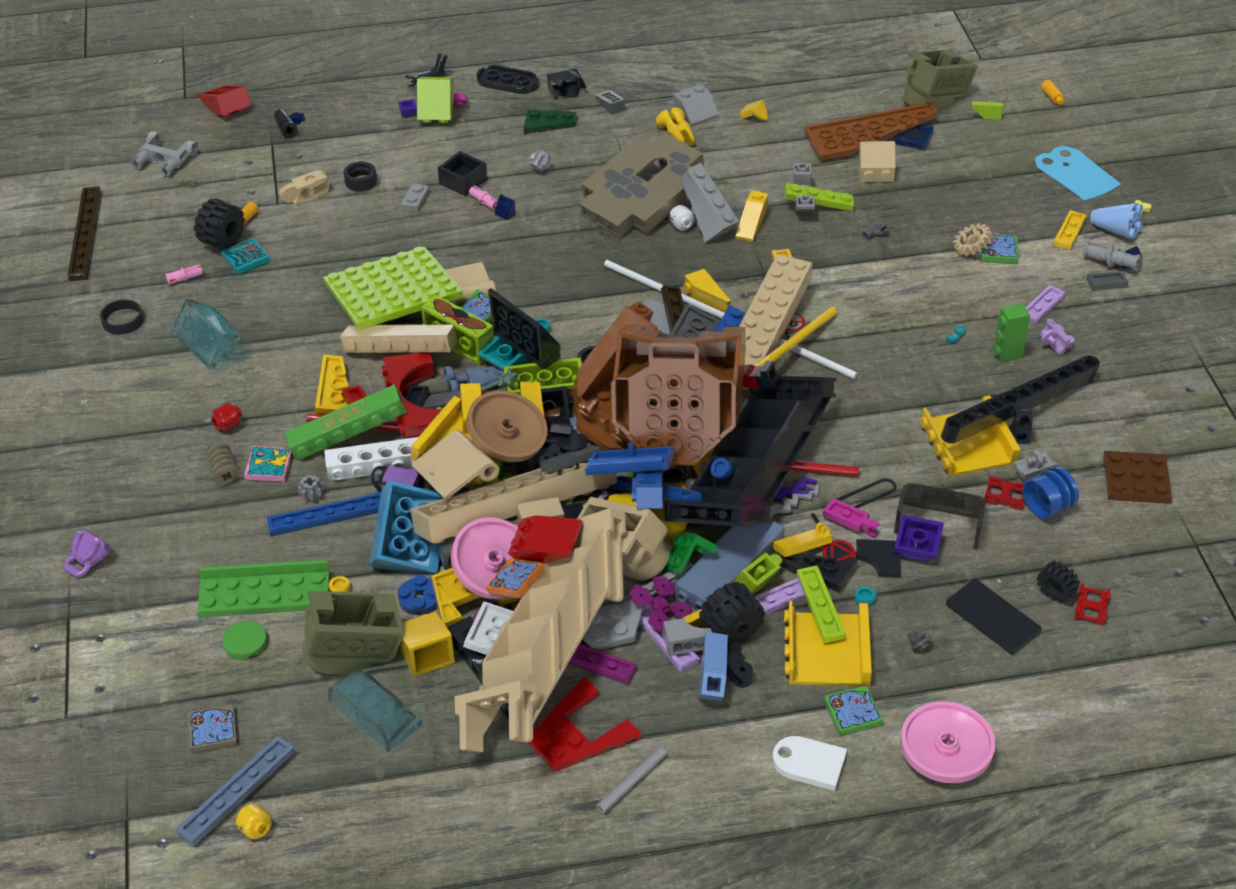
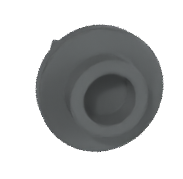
M922 627L907 634L909 640L914 643L911 646L912 649L917 648L920 651L930 645L928 640L931 639V636L925 637V631Z

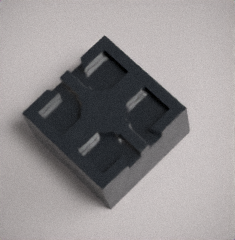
M459 151L438 167L439 184L466 197L471 187H478L477 184H482L487 180L486 162Z

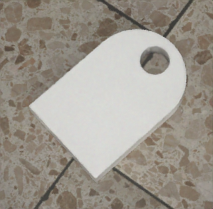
M790 736L780 740L774 747L773 765L777 772L786 778L835 791L847 755V749L800 736ZM788 752L791 756L783 758L779 753Z

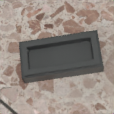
M1123 271L1087 274L1086 279L1092 291L1127 288L1129 283Z

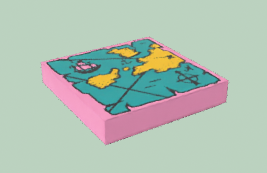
M253 446L244 474L245 480L285 482L293 453L289 448Z

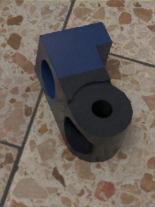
M1032 409L1014 410L1009 430L1017 444L1030 443L1033 423ZM1018 433H1024L1025 437L1017 438L1016 435Z

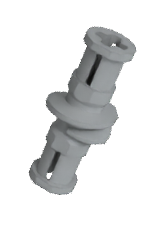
M1087 242L1083 250V257H1092L1100 261H1106L1109 268H1113L1117 264L1131 267L1137 271L1141 263V255L1128 254L1127 252L1120 251L1119 248L1115 250L1114 244L1108 249L1107 247H1100Z

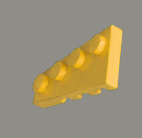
M323 354L315 413L328 414L348 405L341 395L342 389L349 387L343 356Z

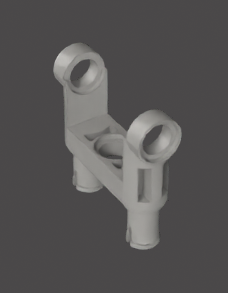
M151 131L147 136V141L139 148L135 158L131 160V165L139 169L145 161L161 164L163 166L160 168V172L163 175L169 176L189 156H196L198 143L194 141L185 142L177 151L159 147L161 136L159 133Z

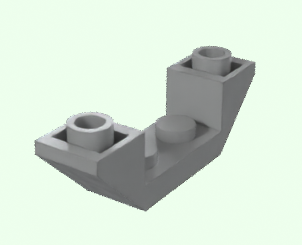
M793 163V184L811 187V163ZM814 195L796 196V201H794L795 212H813L815 209Z

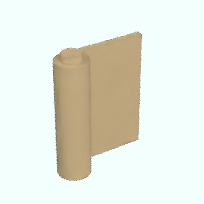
M483 262L445 270L463 291V298L450 301L456 306H462L477 289L488 297V289L492 288L496 291L493 280L488 278Z
M459 430L450 433L411 464L445 500L476 476H479L484 481H491L499 473L498 465Z

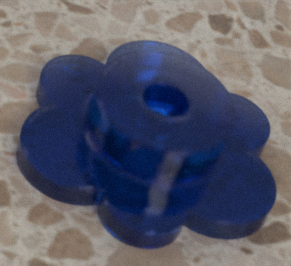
M294 112L289 115L296 125L305 121L303 113Z

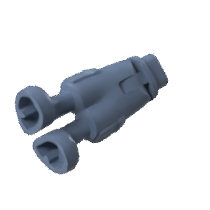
M451 366L444 367V377L449 392L460 391V384L480 383V386L483 387L500 380L499 375H504V371L496 366L467 368L465 374L461 375L455 374Z

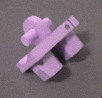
M1047 319L1045 328L1040 332L1042 336L1041 341L1045 345L1049 344L1059 355H1063L1066 349L1072 348L1075 339L1072 336H1068L1064 332V328L1060 324H1056L1052 319Z

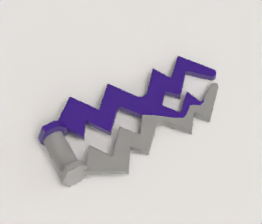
M802 477L801 483L793 480L792 489L781 486L774 500L782 501V494L792 496V499L784 498V506L774 503L770 507V518L775 513L791 512V506L797 507L799 498L812 501V496L818 497V481ZM806 484L816 485L814 490L807 487V493L799 491V489L805 491Z

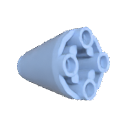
M1130 203L1098 208L1092 211L1090 221L1091 224H1095L1097 227L1128 239H1134L1137 232L1142 231L1143 222L1140 221V217L1143 212V205Z

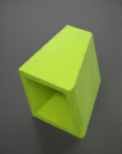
M420 77L417 79V119H422L424 123H430L432 120H438L439 123H448V120L453 119L454 77Z

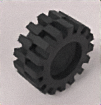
M1052 561L1038 574L1037 585L1042 586L1040 590L1042 592L1045 591L1047 597L1049 595L1052 596V600L1055 601L1057 599L1058 602H1067L1078 590L1080 580H1077V574H1073V569H1068L1067 564L1062 566V562L1058 561L1056 563V561Z

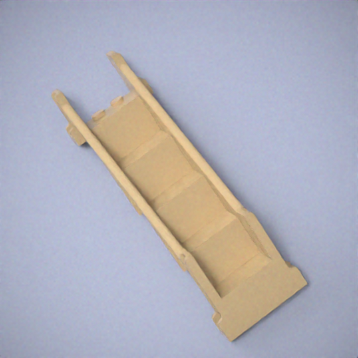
M609 508L577 518L581 519L583 524L571 556L543 564L544 571L525 592L507 623L502 625L498 631L499 636L482 662L483 685L479 686L478 691L455 696V714H458L460 717L461 750L477 753L483 752V736L500 707L505 703H509V740L525 743L532 741L534 722L605 599L614 602L623 600L621 537L626 532L625 512Z

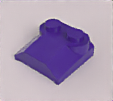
M902 515L894 551L904 558L924 562L936 559L944 523Z

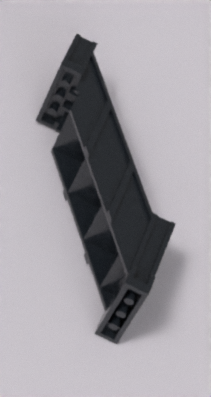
M779 376L772 388H751V395H756L755 399H745L740 407V418L736 427L721 439L708 461L703 462L699 467L702 470L690 490L700 492L702 500H665V521L737 527L771 523L773 518H770V507L773 506V500L830 399L836 397L834 382H837V378ZM718 458H725L732 464L733 470L727 479L720 480L711 473V465Z

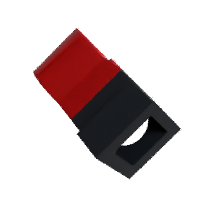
M765 361L763 366L745 365L743 387L772 388L779 377L774 362Z

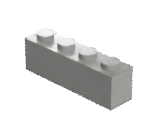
M702 163L687 169L681 177V182L687 199L691 202V210L696 216L697 226L702 232V240L705 244L731 231L739 220Z

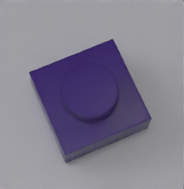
M414 99L398 101L401 116L417 114V106Z

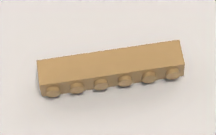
M454 324L373 325L358 330L355 325H348L340 336L344 353L451 352L458 342Z

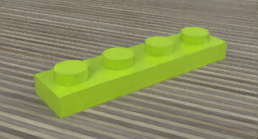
M786 183L784 186L785 199L796 201V196L814 195L815 205L853 211V195L848 193L833 192L831 190Z
M818 566L798 569L796 576L823 642L828 643L845 639L846 633Z

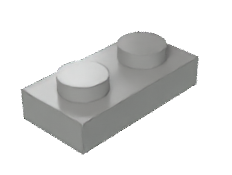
M412 183L401 203V210L418 212L429 193V186Z

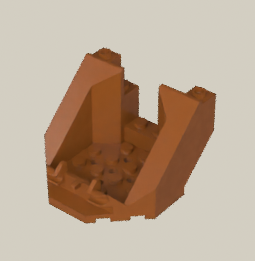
M640 301L631 306L627 305L578 369L572 389L574 412L577 418V431L604 451L628 449V444L632 443L627 438V435L612 423L611 382L614 375L618 334L625 324L645 325V330L658 329L656 325L650 322L654 311ZM672 379L670 381L672 386L678 385L677 380ZM651 399L650 404L656 406L657 400ZM671 400L672 406L678 405L677 400ZM691 401L693 407L699 406L698 401ZM671 420V425L674 427L678 426L677 420Z
M625 324L618 334L614 375L611 382L612 423L627 435V438L638 449L674 446L675 455L671 465H695L706 453L736 427L739 421L746 354V327H725L722 332L702 331L698 338L661 337V330H645V325ZM672 379L677 380L678 385L672 386L670 381ZM651 399L657 400L656 406L650 404ZM671 400H677L678 405L672 406ZM691 401H698L699 406L693 407ZM671 420H677L678 426H672Z

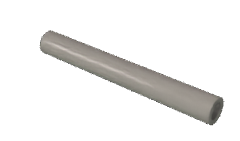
M659 746L596 804V809L601 814L608 811L667 755L665 749Z

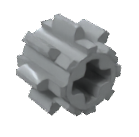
M542 150L533 152L529 158L531 160L529 165L539 172L548 170L551 165L550 155Z
M307 475V477H303L300 480L301 485L298 486L299 494H302L304 500L314 502L322 497L321 491L324 490L323 482H320L319 477Z

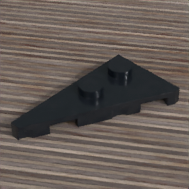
M777 554L782 559L780 566L797 572L798 569L818 566L825 585L837 591L841 589L858 563L857 558H851V561L836 560L834 556L804 555V558H790V556L784 557L781 554Z

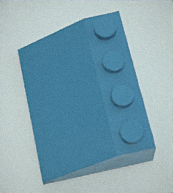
M389 480L381 491L369 566L388 571L437 574L439 563L438 546L415 533L410 509L444 498L437 492Z

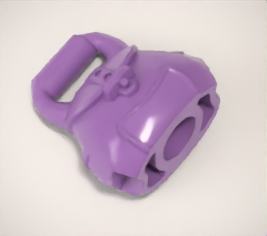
M85 529L77 531L71 545L72 553L64 563V570L76 578L84 576L92 566H95L97 562L109 554L111 545ZM76 560L84 565L81 571L70 563Z

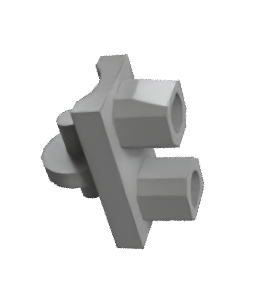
M1032 450L1029 457L1015 461L1013 466L1018 471L1020 480L1025 483L1032 476L1041 475L1044 471L1056 466V463L1049 458L1046 451L1040 453L1038 450Z

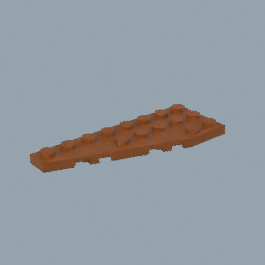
M932 102L805 126V134L819 160H829L858 153L860 142L884 141L936 118L938 111Z

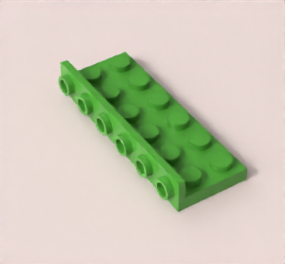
M328 560L199 568L201 580L197 614L200 618L306 611L307 607L310 606L309 591L329 592L330 570Z

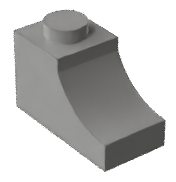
M685 618L664 621L663 638L668 655L702 651L705 632H712L711 628L694 627L688 624Z

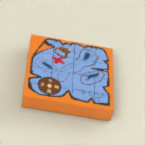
M510 558L485 588L490 594L521 598L545 568L539 562Z

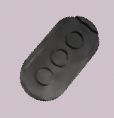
M490 65L488 68L485 69L483 67L477 72L478 84L490 89L527 94L539 87V78L531 71Z

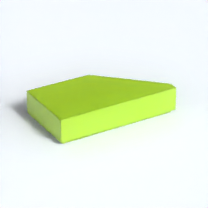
M972 101V108L984 119L1001 120L1003 103Z

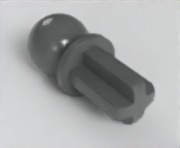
M675 465L681 475L680 480L685 481V487L690 490L696 480V477H693L695 475L694 470H690L688 465Z

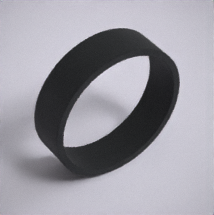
M128 299L113 301L107 304L100 313L103 328L107 332L116 335L135 331L142 325L144 319L141 306L137 302ZM132 309L139 313L134 320L126 324L112 325L105 322V319L117 310Z

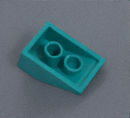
M499 336L478 353L479 357L504 371L503 367L533 363Z

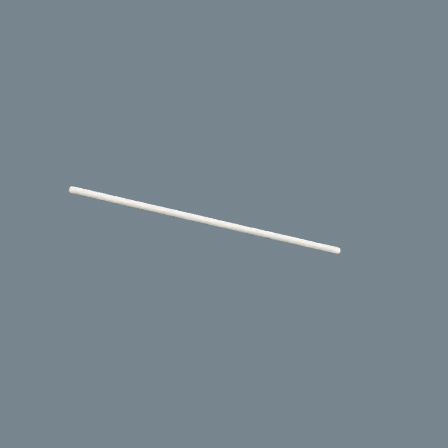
M609 260L605 261V267L661 292L662 284ZM682 294L684 303L722 319L724 312ZM781 339L779 346L786 342V340ZM796 345L790 350L852 379H856L858 375L857 372Z

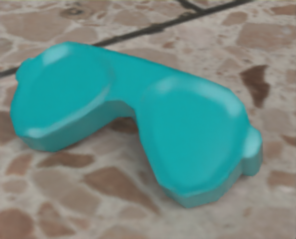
M966 325L956 326L955 334H948L946 340L949 343L958 342L966 333Z

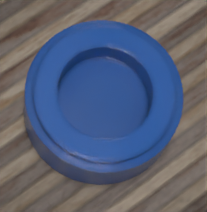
M718 458L711 465L712 475L720 480L727 479L733 470L731 462L725 458Z

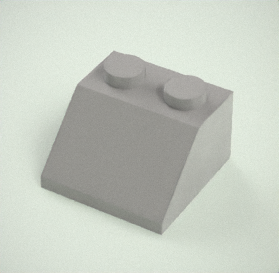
M702 84L674 94L673 108H681L685 112V121L689 123L690 127L719 117L711 92Z

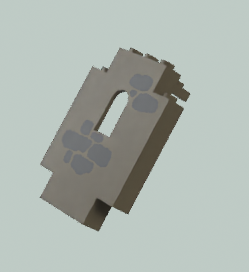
M663 133L651 144L637 137L581 184L583 196L585 197L579 203L581 215L618 238H621L634 226L648 233L665 219L674 207L681 205L687 200L681 177L687 169L699 163H702L704 166L703 153L666 133ZM658 160L659 166H666L648 182L637 176L654 161Z

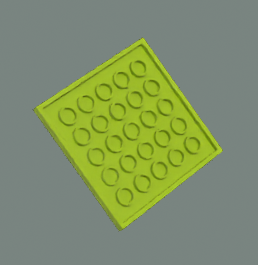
M425 246L416 247L407 252H399L391 257H383L378 261L366 262L361 266L350 267L345 271L330 273L328 276L323 277L324 284L358 330L421 311V306L436 295L449 302L464 297L462 289Z

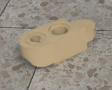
M315 170L291 179L292 183L284 185L280 189L279 196L283 202H293L295 205L317 199L328 193L330 180L324 171Z

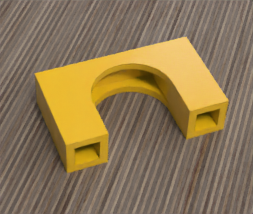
M520 382L519 395L534 403L544 416L540 382ZM480 383L460 384L463 433H468L466 426L468 411L472 403L481 396Z

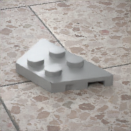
M632 600L600 608L581 641H584L587 647L596 650L634 642L638 633L637 628L642 620L643 606L641 604L636 605Z

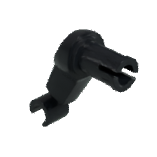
M438 53L435 67L430 68L426 72L417 73L418 77L410 74L406 75L405 78H412V81L407 82V84L414 86L420 77H444L446 73L444 67L448 56L444 54L441 61L442 54Z

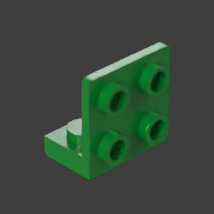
M681 531L674 538V546L664 569L681 574L692 551L704 555L706 552L714 554L718 546L697 534Z

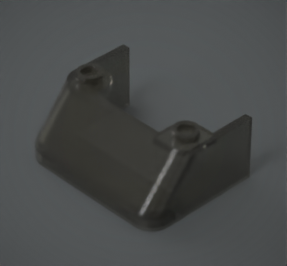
M908 483L903 486L897 508L894 534H898L905 505L978 519L973 549L977 550L986 507L984 498L978 495L915 483Z

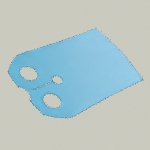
M1060 146L1052 149L1053 151L1050 153H1043L1035 157L1036 165L1040 170L1064 185L1084 201L1103 195L1121 185L1120 182L1075 148ZM1069 151L1071 155L1064 157L1060 155V152ZM1049 158L1053 160V163L1047 165L1042 160ZM1063 163H1068L1069 166H1063Z

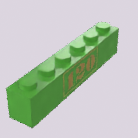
M394 384L289 430L285 434L289 449L298 461L407 413L402 396Z

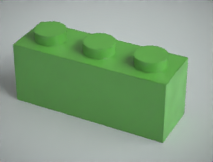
M1023 303L1001 307L1000 316H998V327L995 331V344L993 345L994 355L999 358L1001 363L1023 358L1030 321V314Z

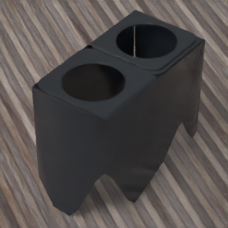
M576 68L547 74L548 90L554 99H558L559 95L577 97L580 88L586 89V85Z

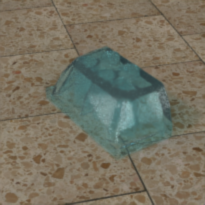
M185 299L171 330L208 368L215 369L218 362L225 360L233 352L243 335L215 308L190 299Z
M363 670L346 676L328 689L329 702L387 752L422 726V720L388 688Z

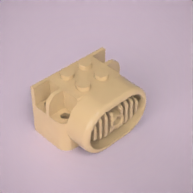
M590 497L578 518L609 508L625 512L626 532L621 537L623 575L636 581L649 580L658 575L664 569L670 557L669 545L664 540L668 533V528L650 509H636V506Z

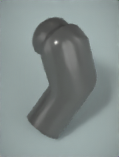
M885 223L873 224L862 232V236L864 239H868L873 235H886L889 231V226Z

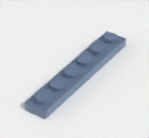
M277 735L176 828L177 835L194 847L295 753L294 746Z

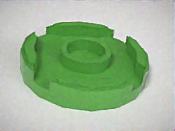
M242 621L230 626L224 632L222 641L224 649L229 656L245 660L254 654L257 656L264 650L267 644V636L261 624L254 621Z

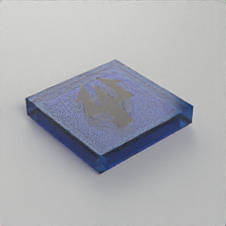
M920 124L895 135L893 141H895L896 145L926 150L934 127Z

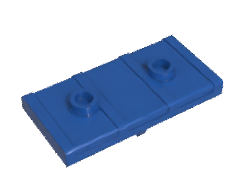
M632 442L628 444V449L595 451L588 460L585 473L588 476L668 470L675 455L674 446L634 449Z

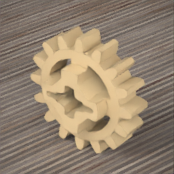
M978 223L976 226L971 224L970 228L964 227L965 230L959 231L960 235L955 236L956 240L953 241L957 253L959 252L961 256L963 254L968 256L970 253L975 255L977 251L981 253L982 248H988L986 244H991L990 239L993 236L989 226L987 227L986 224L981 226Z

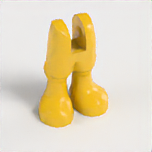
M672 108L670 113L668 110H664L656 117L655 124L658 128H667L670 136L683 143L686 141L689 146L695 144L694 135L689 123L685 121V112L681 108Z

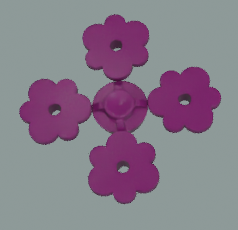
M665 576L653 578V589L660 596L653 598L649 594V590L640 585H635L629 592L634 604H641L643 607H646L651 603L653 611L649 614L648 623L659 632L663 630V622L671 620L665 614L669 609L674 613L676 619H682L693 613L688 603H682L679 600L670 606L664 597L673 595L675 585L673 582L668 581Z

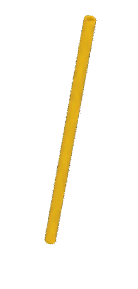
M835 307L827 309L754 366H763L765 361H777L837 314V309Z

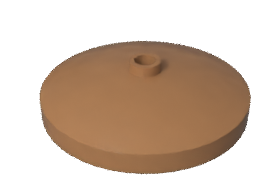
M492 391L481 395L472 403L466 418L467 431L475 445L487 455L502 461L520 462L532 458L541 450L547 437V423L539 408L527 398L513 392Z

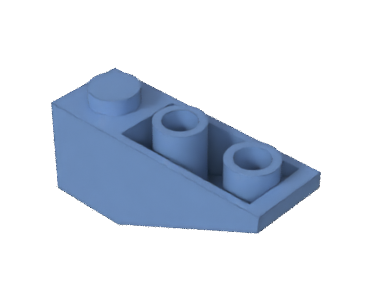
M705 632L698 699L720 702L724 698L728 635Z

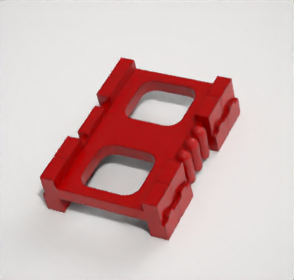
M990 476L984 503L996 505L998 502L1001 505H1010L1009 508L1022 511L1023 495L1021 499L1010 497V491L1023 493L1024 483L1015 482L1013 484V482L1002 481L1001 478ZM990 487L1002 488L1001 494L990 493Z
M1081 583L1074 619L1092 621L1103 626L1106 621L1108 610L1106 606L1110 599L1111 589H1107L1105 592L1087 588L1084 583ZM1089 592L1099 594L1101 600L1099 602L1088 600L1086 595ZM1085 608L1098 611V617L1085 616L1083 611Z

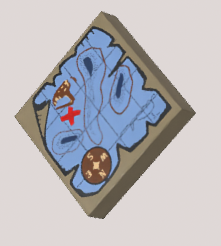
M233 704L187 712L191 753L237 745Z

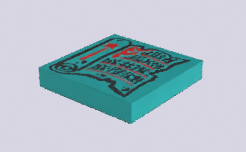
M253 238L221 251L222 257L238 275L270 262V256Z

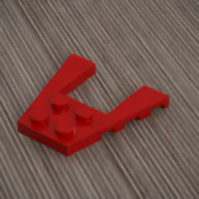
M586 677L582 678L533 730V739L531 742H528L531 748L554 772L581 763L582 759L586 757L602 755V751L623 747L628 741L642 739V733L628 719L593 742H590L576 728L567 716L599 696V690Z

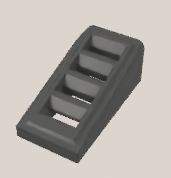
M611 90L596 95V98L610 114L625 110V100Z

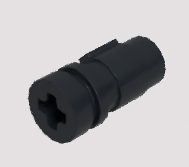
M284 109L276 110L274 118L282 135L286 138L295 136L298 129L294 121Z

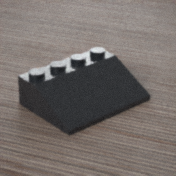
M492 288L488 289L493 332L543 370L561 359L560 344L540 323Z

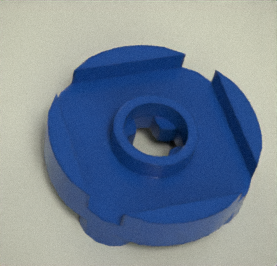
M424 575L414 576L413 579L403 583L397 591L399 605L408 614L415 615V612H422V615L429 614L438 607L432 579L426 578ZM418 594H423V596H424V597H422V598H421V597L415 598L416 595H418Z

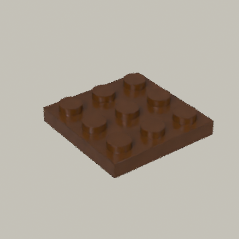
M1104 451L1103 460L1108 500L1171 504L1172 493L1166 454Z

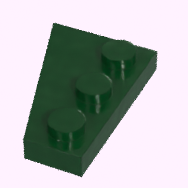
M527 110L523 129L524 134H530L529 131L533 130L545 132L544 129L546 128L558 130L575 127L577 112Z

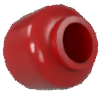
M227 402L213 410L211 420L217 430L221 429L226 432L240 424L242 412L237 405L233 406Z

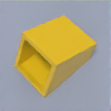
M436 612L401 622L404 635L399 647L413 677L455 663L451 633Z

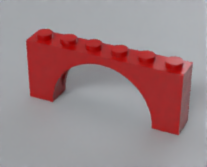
M429 352L384 357V365L381 366L385 387L387 388L395 384L401 396L411 385L434 377L433 361ZM402 396L407 413L395 418L396 423L399 424L400 436H404V439L419 437L442 409L419 407L410 403Z

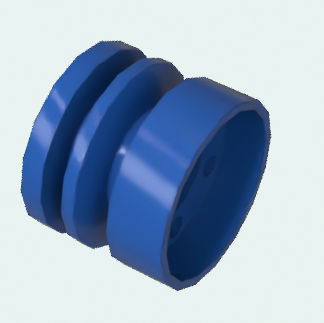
M1054 466L1044 471L1041 475L1028 479L1023 484L1022 491L1026 505L1040 519H1049L1055 516L1060 511L1075 505L1079 499V491L1074 478L1065 468L1060 466Z

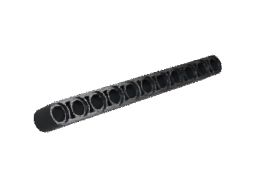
M1084 356L954 414L946 419L941 438L949 444L957 443L1012 418L1015 409L1034 408L1082 386L1094 379L1100 361L1094 356Z

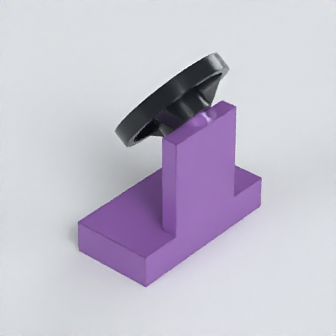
M378 466L371 473V482L380 492L382 487L378 484L386 485L389 480L418 488L421 487L424 480L414 468L411 470L393 466ZM381 470L382 474H380L379 480L375 481V471Z

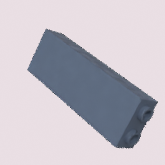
M773 520L771 523L753 524L745 527L732 526L715 543L718 547L714 554L706 552L675 583V598L682 603H688L696 611L700 610L702 604L707 601L706 598L712 595L717 588H722L727 583L732 584L743 569L765 552L770 556L775 551L773 549V542L784 539L785 527Z

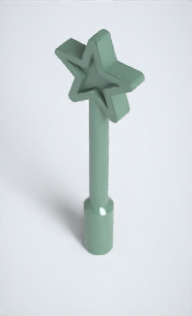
M509 368L504 375L498 376L500 380L481 387V391H486L496 386H499L501 389L507 385L513 387V381L519 375L513 373Z

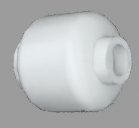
M678 205L671 210L669 220L677 230L686 231L693 226L695 216L686 206Z

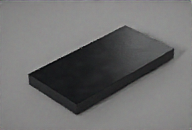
M976 578L946 600V606L1011 655L1036 637L1042 630L1040 625Z

